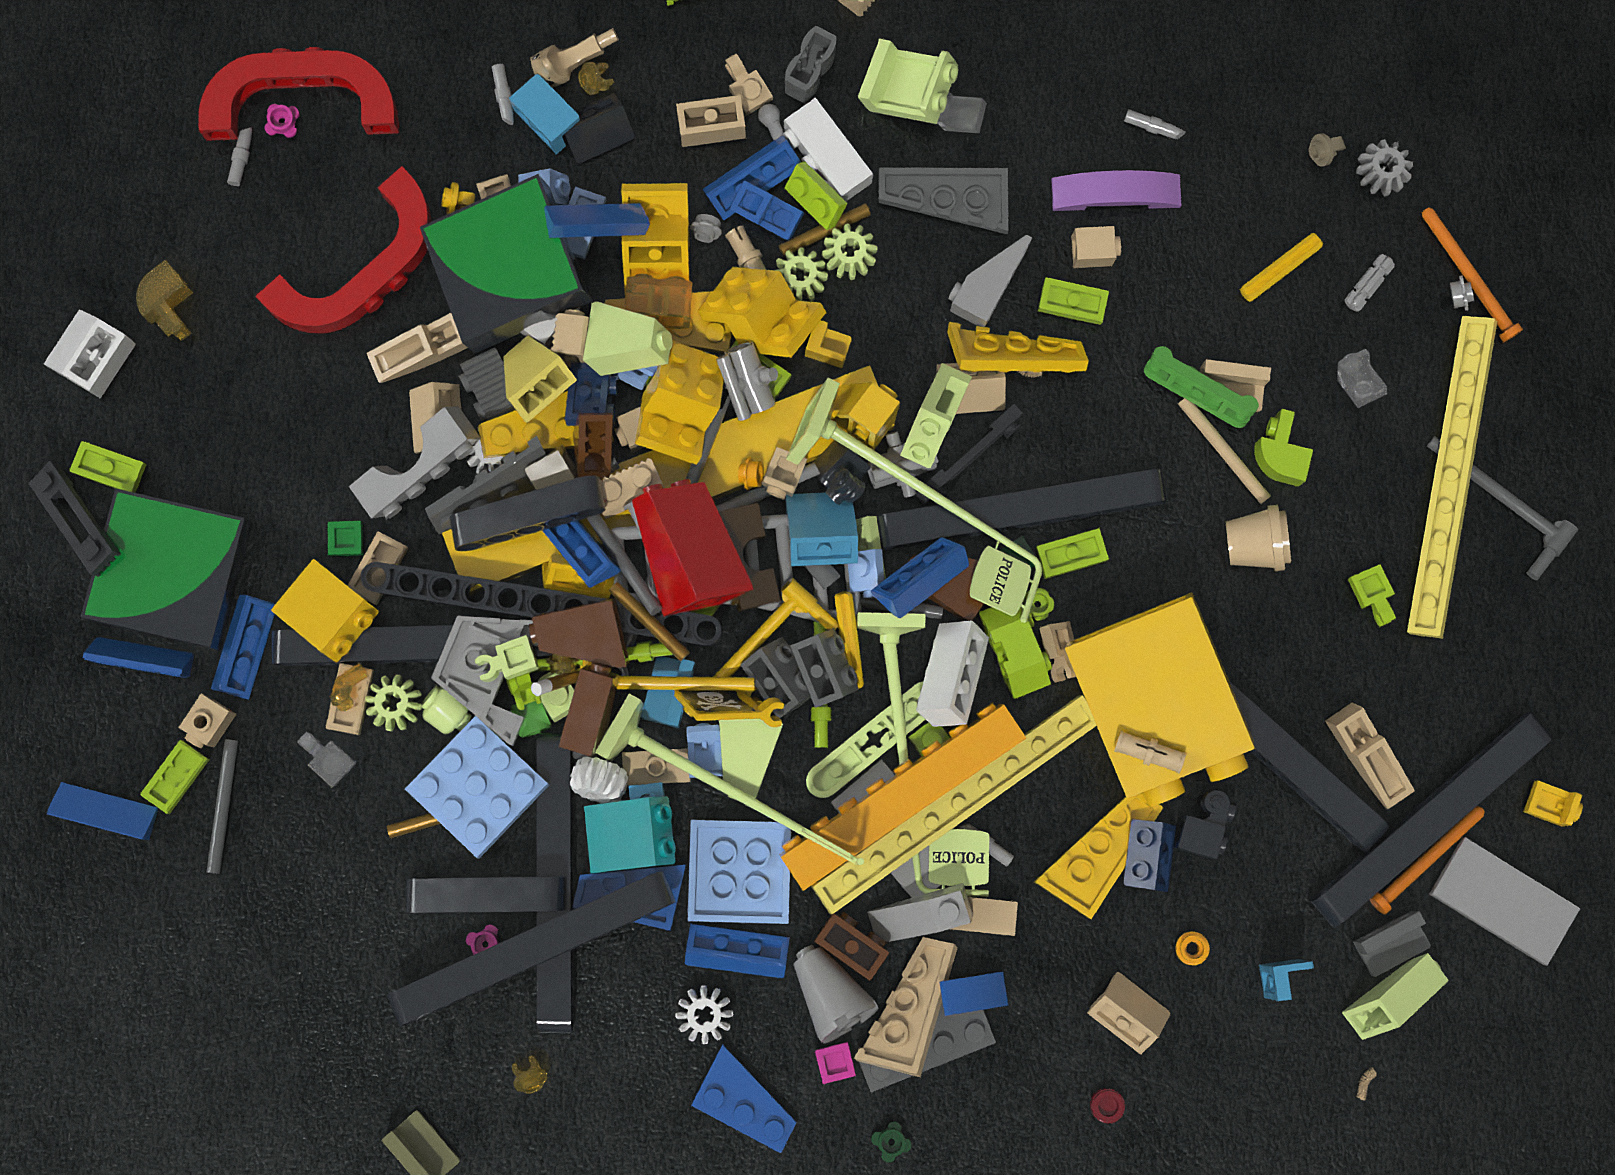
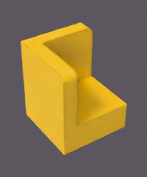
M820 320L811 332L805 356L842 368L851 343V337L828 329V322Z

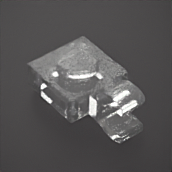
M306 732L297 741L314 757L308 766L332 788L356 764L332 740L324 747L310 732Z

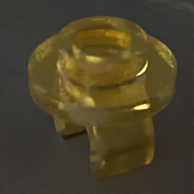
M594 62L583 64L578 78L580 86L589 95L605 91L614 83L613 79L605 80L600 75L609 68L608 64L599 63L596 65Z
M532 1055L528 1057L531 1066L525 1072H521L517 1063L512 1064V1071L516 1076L513 1082L514 1087L517 1091L526 1094L539 1091L547 1080L545 1070L540 1069L539 1063Z

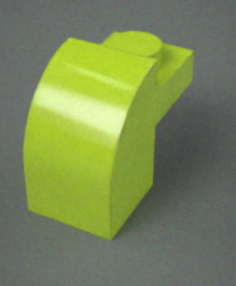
M1281 409L1275 417H1270L1268 421L1266 436H1270V439L1261 437L1255 443V458L1260 469L1271 479L1299 487L1306 481L1313 450L1288 444L1295 412Z

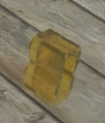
M643 273L627 277L624 310L655 318L665 328H689L692 282L680 276H670L667 279L659 280Z

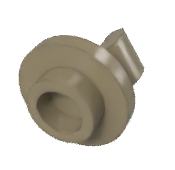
M1321 133L1312 138L1309 154L1317 165L1326 166L1337 155L1336 151L1344 150L1346 147L1341 136L1330 139L1326 134Z

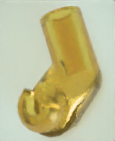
M361 663L338 676L334 682L330 699L332 705L336 706L341 712L350 710L354 705L353 698L350 696L353 686L369 677Z

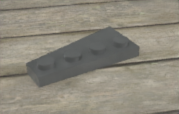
M879 168V203L1008 234V168Z
M535 436L527 442L529 448L518 455L512 451L503 457L504 464L492 472L485 469L477 474L473 484L469 487L459 486L426 507L427 515L438 534L451 529L449 518L453 514L535 490L534 485L525 472V468L547 456L538 437Z
M942 1002L922 1072L996 1043L984 1011L978 1010L945 1016ZM859 1062L870 1092L913 1076Z

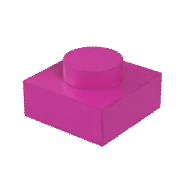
M848 1042L815 1050L823 1084L856 1076Z

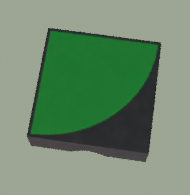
M539 174L420 227L460 339L474 353L516 336L533 324L556 318L555 316L558 313L565 314V310H574L593 302L579 262L573 255L567 238H549L544 207L556 206V202L550 187Z
M115 488L104 531L111 538L121 555H115L116 560L114 562L110 561L111 565L109 567L105 566L106 570L104 572L100 571L101 575L99 577L91 576L81 617L96 623L135 632L155 634L174 641L220 651L232 606L233 586L243 565L253 524L242 517Z

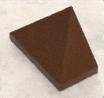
M578 413L573 432L577 478L584 476L610 477L612 413Z

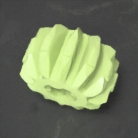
M848 223L844 225V233L834 228L832 230L833 238H825L824 245L828 249L822 251V257L830 259L827 263L828 270L838 267L837 277L839 278L847 271L849 272L850 280H854L856 270L865 276L868 272L866 265L874 266L876 259L872 255L877 253V246L870 244L873 240L871 233L861 236L863 231L861 225L856 228L855 232H851V226ZM846 247H853V257H847Z
M802 247L798 249V256H794L790 250L786 251L787 261L778 258L776 265L779 269L774 271L782 273L790 290L796 295L797 301H802V295H806L809 301H813L815 299L813 291L817 293L824 291V286L820 282L827 281L828 274L821 271L825 268V262L823 260L814 262L817 255L814 251L808 257H805L804 248ZM796 271H803L804 281H797Z
M395 675L391 685L389 678L383 676L381 677L383 688L376 684L370 686L377 694L375 697H365L366 702L375 704V706L368 708L366 713L369 716L378 714L373 723L379 727L386 721L385 727L387 731H393L395 722L401 730H405L407 728L405 718L414 723L417 721V717L411 711L412 709L422 710V707L419 703H413V700L418 699L422 694L419 690L410 692L414 686V682L411 680H407L402 685V676ZM392 695L398 699L401 698V702L397 703L396 711L389 707L387 708V704L391 703L390 697Z

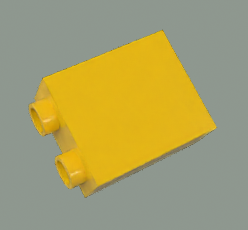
M1193 593L1068 642L1065 647L1066 653L1127 798L1143 793L1148 806L1157 805L1185 792L1181 777L1205 768L1210 781L1214 782L1238 774L1249 767L1243 753L1255 749L1254 740ZM1124 731L1148 741L1153 738L1158 740L1157 744L1180 752H1186L1180 774L1150 763V766L1143 764V760L1120 752H1114L1120 732Z

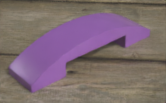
M1133 170L1100 171L1071 174L1051 179L1053 211L1085 210L1086 206L1148 205V208L1181 207L1179 174Z

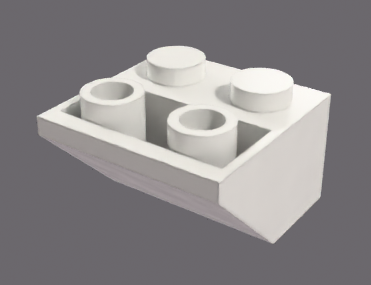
M79 309L44 365L101 398L136 343L102 320Z

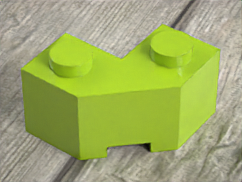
M991 607L979 612L984 633L989 637L988 642L997 656L1003 680L1013 698L1016 699L1051 685L1048 671L1052 670L1051 662L1045 651L1041 652L1031 628L1034 626V621L1030 612L1027 622L1023 623L1020 621L1023 612L1021 607L1015 616H1010Z

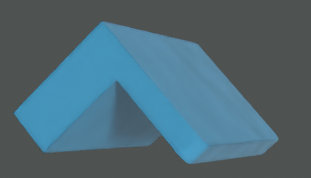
M539 74L533 76L509 97L514 111L555 154L559 153L566 146L562 136L579 122V115Z
M664 656L656 657L652 676L693 677L695 662L685 659L680 661ZM648 690L641 718L679 729L684 706L674 697L675 690Z
M1296 959L1259 964L1264 998L1275 1001L1291 1000L1288 972L1314 968L1313 961Z

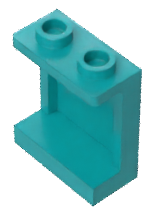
M667 796L584 806L591 873L675 863V843L671 824L672 810Z

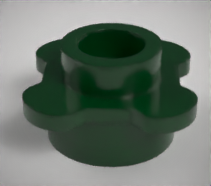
M890 1122L888 1128L882 1132H874L871 1138L872 1143L878 1146L882 1152V1160L888 1163L893 1162L895 1157L902 1152L906 1153L911 1149V1141L904 1137L901 1132L902 1127L898 1122ZM889 1139H894L895 1143L889 1145L888 1141Z

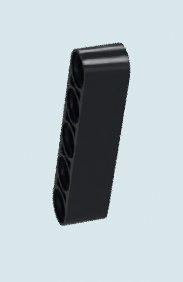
M584 476L451 515L449 519L455 550L472 551L592 517L605 512L606 508L599 476Z
M563 877L406 879V913L563 911Z

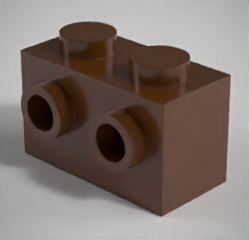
M842 912L839 917L836 914H832L814 941L862 976L871 980L889 954L883 948L887 942L871 931L867 936L855 929L859 922L846 913Z

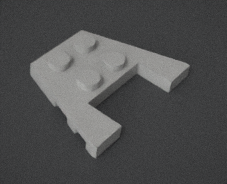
M457 616L431 678L498 734L506 743L514 746L525 718L493 705L503 682L504 674L500 672L494 681L483 682L480 680V676L490 671V664L486 663L478 666L475 663V659L481 655L497 656L495 646L525 635L530 637L529 624H532L533 621Z

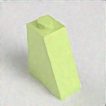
M594 302L591 305L583 361L600 376L668 364L670 349L673 344L672 334L655 318L604 303Z
M761 719L719 720L723 780L756 799L783 723L779 727H770Z
M1427 953L1406 962L1342 1013L1363 1040L1400 1027L1449 980L1441 971L1439 964Z

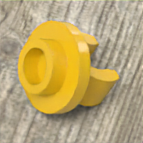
M452 182L450 188L445 187L442 207H446L447 214L455 211V208L461 209L474 203L475 194L463 191L458 192V183Z

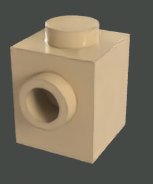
M201 694L178 728L187 733L184 738L199 748H202L204 744L215 747L236 716V713L210 696Z

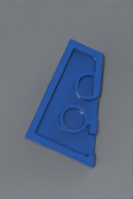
M686 865L580 875L572 908L581 907L663 870L676 902L634 922L671 931Z
M722 1044L691 1106L781 1153L797 1123L796 1120Z

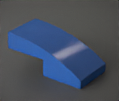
M745 180L730 207V210L788 241L791 240L804 215L803 211Z
M1003 972L939 982L945 1016L1008 1005Z

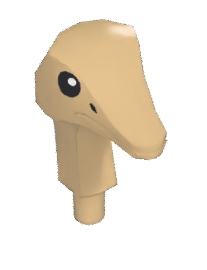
M612 28L599 36H596L594 33L580 43L565 49H558L555 45H551L530 58L532 69L535 75L539 74L552 88L570 80L572 70L582 63L603 54V48L618 41L619 38Z

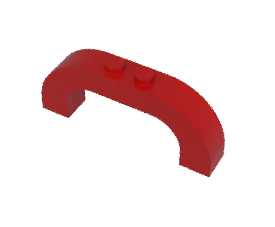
M309 47L305 51L299 52L278 48L274 49L272 53H256L238 58L216 73L207 85L200 102L199 132L206 141L238 139V117L243 103L252 94L260 90L273 88L327 86L347 88L360 97L361 121L367 134L399 133V117L394 97L384 78L371 64L362 58L341 51H324L318 47Z
M402 166L378 187L383 198L398 213L399 228L393 242L339 291L325 298L303 296L295 291L281 275H278L256 295L257 299L275 318L293 329L307 333L337 331L353 324L367 312L372 313L382 305L383 298L390 291L393 290L395 292L405 285L408 280L407 276L416 269L427 252V246L420 227L432 222L429 206L421 189Z

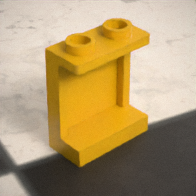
M315 559L308 564L271 609L273 613L321 653L336 663L349 652L352 644L372 624L373 619L379 612Z

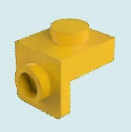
M1534 781L1524 812L1559 826H1571L1581 815L1583 808L1582 803H1580L1582 794L1567 792L1541 781Z

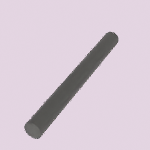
M225 739L207 864L208 873L220 874L238 747L237 740Z

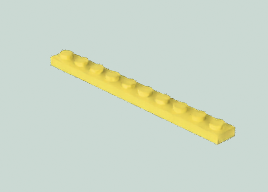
M1462 316L1407 630L1412 635L1443 639L1497 327L1495 318Z
M1079 695L1025 733L1026 739L855 855L857 858L864 859L862 865L846 861L811 885L828 912L834 914L1097 726L1084 696Z

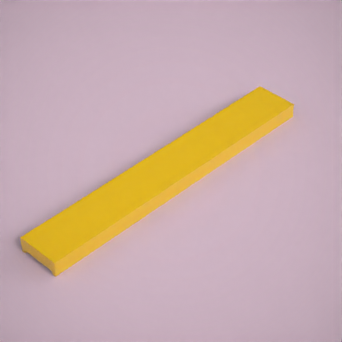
M870 365L833 379L840 383L839 387L842 384L873 382L878 386ZM823 384L777 401L773 407L752 414L746 420L739 421L736 417L721 423L699 482H705L713 500L745 488L743 483H739L738 469L740 464H746L745 461L748 457H751L752 461L762 462L764 479L776 447L786 451L790 450L806 407ZM821 437L804 457L807 459L806 463L816 460L835 440L832 438L827 440ZM652 450L619 463L620 468L611 474L615 476L616 472L621 473L623 469L628 470L629 466L634 468L635 463L640 465L641 461L646 462L647 458L652 459L664 488H669L672 483L686 479L692 463ZM625 510L607 519L604 518L603 513L600 514L610 530L616 527L636 526L629 510ZM587 518L581 519L580 521L600 545L603 544ZM450 529L442 533L457 574L507 582L542 568L543 562H549L551 555L563 557L543 531L472 551H456L452 530ZM481 584L473 586L469 596L484 591Z

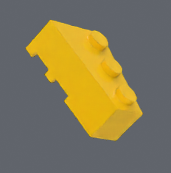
M873 382L842 384L838 389L830 419L837 422L839 428L875 450L895 423L900 402L896 400L897 394L884 384H881L880 387Z

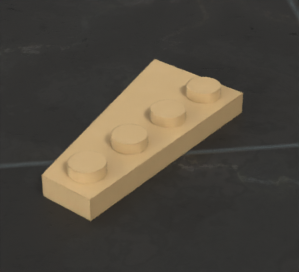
M925 937L922 938L902 973V980L895 992H891L886 1001V1008L879 1020H875L869 1031L870 1036L863 1048H859L854 1059L858 1062L917 1077L921 1076L942 1004L939 982L949 979L957 952L955 944Z

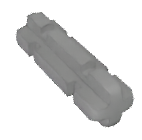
M1381 254L1373 262L1374 267H1369L1354 288L1356 290H1352L1345 298L1347 307L1356 312L1363 308L1367 302L1365 298L1369 299L1384 281L1383 275L1387 276L1394 268L1395 264L1390 257Z

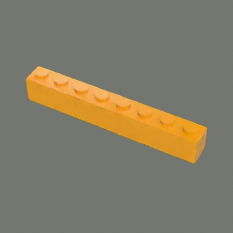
M990 703L976 713L979 718L970 725H957L948 732L951 738L942 744L938 740L934 741L921 750L923 757L914 763L910 759L906 760L893 770L896 774L886 782L882 778L875 781L865 789L868 794L857 801L855 797H852L838 807L840 811L838 815L830 820L825 816L812 824L810 829L815 834L855 856L1024 741L1026 736L1005 705L999 704L995 707L993 703ZM799 835L783 844L782 848L784 851L779 854L803 891L848 861L806 837L801 839Z

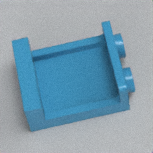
M826 493L793 494V497L786 495L791 566L858 563V532L853 502L847 503L843 501L841 505H838Z

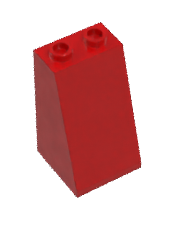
M685 479L672 483L669 488H663L662 484H654L643 488V494L632 500L663 616L718 606L753 590L752 582L705 482L691 484L690 479Z

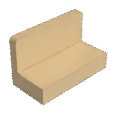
M1207 359L1200 366V373L1224 384L1228 389L1242 397L1250 395L1256 398L1259 404L1256 412L1262 410L1264 386L1270 381L1271 368Z
M957 363L945 364L959 370ZM937 364V372L941 364ZM961 371L972 376L956 414L1005 409L1006 377L1004 372Z
M431 382L410 390L414 453H422L423 437L420 427L444 407L459 406L461 409L458 384Z
M1119 972L1113 976L1106 991L1091 1005L1087 1012L1139 1054H1142L1160 1036L1170 1016V1012Z

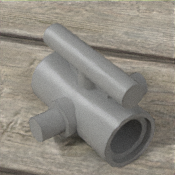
M747 342L725 351L723 356L716 359L724 380L723 387L728 390L739 421L746 420L752 414L765 411L776 404L769 383L770 381L777 380L778 371L775 368L762 366L754 342Z
M898 431L885 435L889 447L886 448L887 453L881 455L914 477L937 469V456L931 468L922 466L900 456L905 443H901ZM868 461L871 465L868 474L874 489L896 482L897 486H901L904 497L916 494L915 489Z

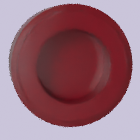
M1102 1088L1093 1094L1090 1100V1110L1099 1121L1114 1123L1123 1116L1125 1102L1117 1091L1110 1088Z

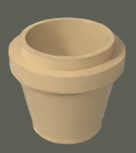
M1270 505L1267 510L1226 521L1230 565L1274 568L1275 571L1285 570L1286 563H1291L1286 512L1279 511L1278 505Z

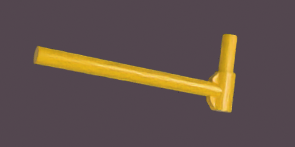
M791 578L781 589L784 602L713 677H731L741 667L740 664L748 659L793 611L796 613L808 612L827 630L832 628L836 630L839 626L838 621L817 603V599L794 578ZM684 707L683 710H684L690 717H693V716L686 710V708Z
M583 660V665H580V669L586 665L591 666L592 662ZM619 676L616 689L754 691V677Z

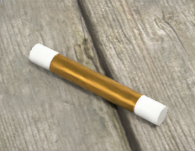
M580 668L535 682L531 686V691L535 696H539L577 683Z

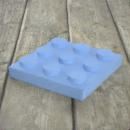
M475 716L405 790L479 859L540 796L549 784Z
M691 820L688 921L788 924L790 871L779 854L784 851L782 845L791 839V829L779 822Z

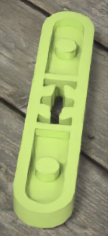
M923 682L917 683L902 695L906 735L925 720L916 711ZM891 705L810 770L807 775L806 784L812 795L818 798L830 797L896 744ZM884 728H888L889 731L880 739L882 744L880 748L873 745L864 752L860 751V748L869 739L866 735L869 731L877 734Z

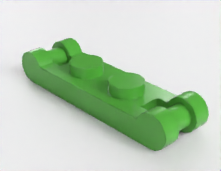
M1164 346L1157 347L1154 350L1151 359H1149L1144 367V373L1148 378L1234 427H1245L1250 417L1253 416L1259 407L1257 399L1253 396L1245 395L1242 397L1233 392L1224 384L1212 380L1198 372L1194 367L1175 359L1172 352Z

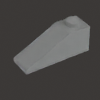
M1025 235L967 275L963 284L957 282L948 298L953 301L950 311L977 326L985 327L1027 251L1032 237Z
M963 883L867 912L874 934L885 942L941 932L971 923L973 917Z

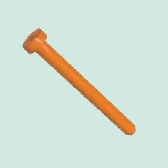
M1476 806L1383 892L1380 894L1377 892L1369 899L1372 905L1379 912L1386 915L1392 909L1390 903L1484 816V809Z

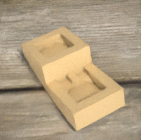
M968 897L973 912L971 923L951 928L953 930L1015 936L1018 902Z

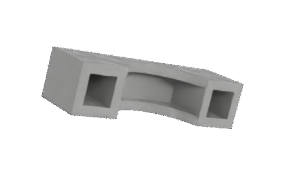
M459 406L442 408L420 427L423 437L422 453L417 463L410 470L401 473L387 465L372 467L349 486L371 518L385 517L388 519L402 510L400 504L408 498L413 499L426 490L425 484L432 478L436 480L445 475L450 470L448 465L456 458L458 460L463 459L474 450L472 445L481 437Z

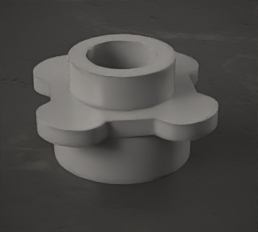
M1462 275L1459 276V281L1450 283L1454 308L1464 306L1465 311H1467L1468 302L1474 301L1471 282L1464 283Z

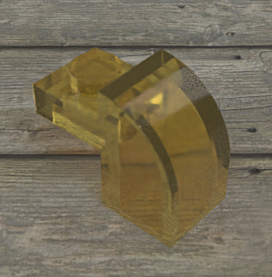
M164 260L141 280L136 295L138 309L148 322L152 324L156 321L168 337L174 334L182 341L191 334L172 308L193 292L176 270Z

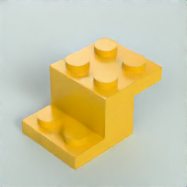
M622 184V204L641 203L650 222L645 235L622 236L625 295L690 293L688 184Z
M732 267L726 272L722 281L707 296L705 302L697 310L703 321L727 323L739 345L754 342L758 354L790 358L826 314L821 303L797 301L780 271Z
M672 341L668 364L657 366V371L643 393L635 444L697 465L702 457L705 431L720 409L724 380L716 361L717 356Z

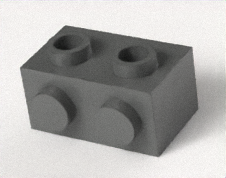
M834 628L790 645L815 708L859 690L857 674L854 668L849 665L844 653V642Z
M783 637L761 647L740 664L748 677H754V685L764 700L775 697L784 703L783 709L773 710V713L779 718L797 709L811 698L792 649Z

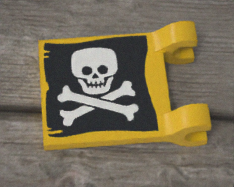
M675 690L674 697L697 721L761 719L770 727H779L782 724V720L778 716H770L774 709L784 708V703L775 697L768 698L762 702L757 696L751 697L753 691Z

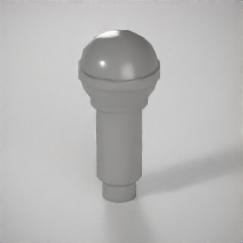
M765 104L759 109L758 118L759 121L768 127L773 140H776L783 136L784 133L779 122L780 111L773 104Z

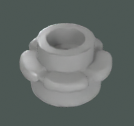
M697 215L695 222H692L690 225L695 238L701 242L710 243L718 239L722 234L720 220L712 215Z

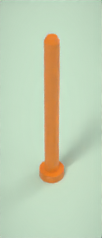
M1430 207L1422 212V217L1467 282H1471L1472 289L1492 318L1496 319L1497 325L1503 332L1499 337L1503 342H1506L1523 330L1519 323L1516 325L1512 323L1434 209Z

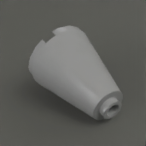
M810 945L796 954L798 960L794 963V968L817 1037L821 1042L828 1043L851 1031V1027L860 1021L862 1024L879 1009L875 1000L823 947L815 949L813 945Z

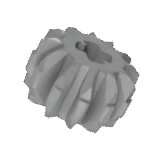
M1385 139L1381 140L1378 146L1372 143L1366 148V153H1362L1359 156L1358 161L1362 165L1356 169V174L1365 176L1361 181V186L1368 183L1372 185L1370 189L1371 194H1375L1379 188L1384 196H1388L1391 190L1399 192L1403 188V183H1407L1411 179V174L1408 170L1413 167V162L1404 160L1409 154V150L1399 152L1397 150L1399 147L1398 142H1394L1391 147L1388 146ZM1380 164H1384V168L1381 169ZM1386 167L1389 168V172L1384 171Z

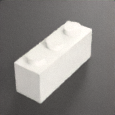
M816 98L784 119L785 132L783 136L787 139L792 149L797 147L804 156L802 161L806 162L845 201L872 183L873 173Z
M973 621L942 623L938 626L916 711L933 727L966 725L968 722L989 637Z

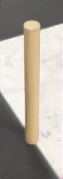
M1185 398L1179 402L1178 405L1258 502L1262 504L1271 497L1199 408Z

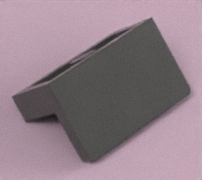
M1410 911L1353 941L1371 976L1376 977L1430 948L1431 945L1421 928L1426 922L1420 911Z

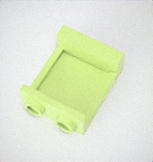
M879 39L858 98L871 112L937 124L940 114L946 108L947 95L951 84L957 78L958 64L947 51H941L939 57L898 50L891 41Z
M943 363L941 364L920 407L900 456L931 468L972 376Z

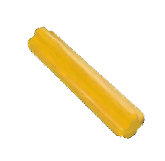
M1315 233L1308 235L1244 284L1240 289L1241 294L1249 302L1256 299L1316 253L1323 246L1321 239Z
M840 592L834 596L839 636L844 642V653L848 663L857 674L858 688H861L864 682L853 595L851 592Z

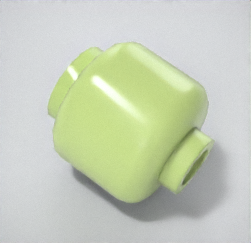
M437 685L429 692L421 704V707L424 709V720L444 734L452 732L455 728L461 731L472 717L465 706L445 689Z

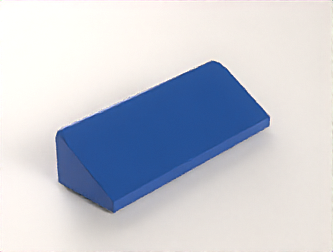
M780 136L706 186L703 190L722 219L725 220L736 213L730 210V207L744 180L767 192L789 177L796 164L801 163L787 139L784 136Z
M641 203L556 205L544 207L549 238L645 235L650 226L649 218Z
M580 520L543 530L545 535L588 587L591 588L617 575L621 571L615 561Z
M939 538L871 590L872 595L894 616L899 619L969 566L965 547L946 538Z
M248 595L239 596L211 686L212 690L249 700L275 615L271 611L275 605L274 603Z
M96 638L85 650L83 658L94 663L187 678L190 677L194 655L189 652Z
M61 782L47 814L138 839L149 840L158 807Z
M690 924L685 964L784 978L790 937Z

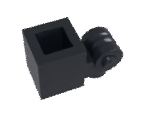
M835 440L814 463L820 472L817 476L818 479L828 488L826 494L836 504L841 505L843 501L847 503L854 502L863 494L865 483L860 478L871 468L868 460Z
M1214 790L1205 793L1200 800L1201 809L1207 813L1204 819L1188 815L1181 816L1174 841V849L1208 859H1217L1218 854L1222 855L1228 841V836L1224 835L1226 821L1230 823L1233 821L1237 804L1230 802L1229 797L1224 792Z

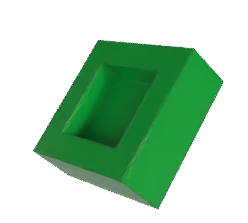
M328 522V555H363V522Z

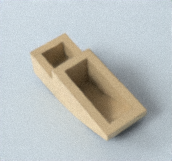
M449 313L427 326L418 325L367 352V356L378 382L383 383L434 364L468 347L462 343L452 314Z
M1350 703L1325 720L1352 764L1385 808H1391L1415 791L1387 741L1377 733L1363 707Z

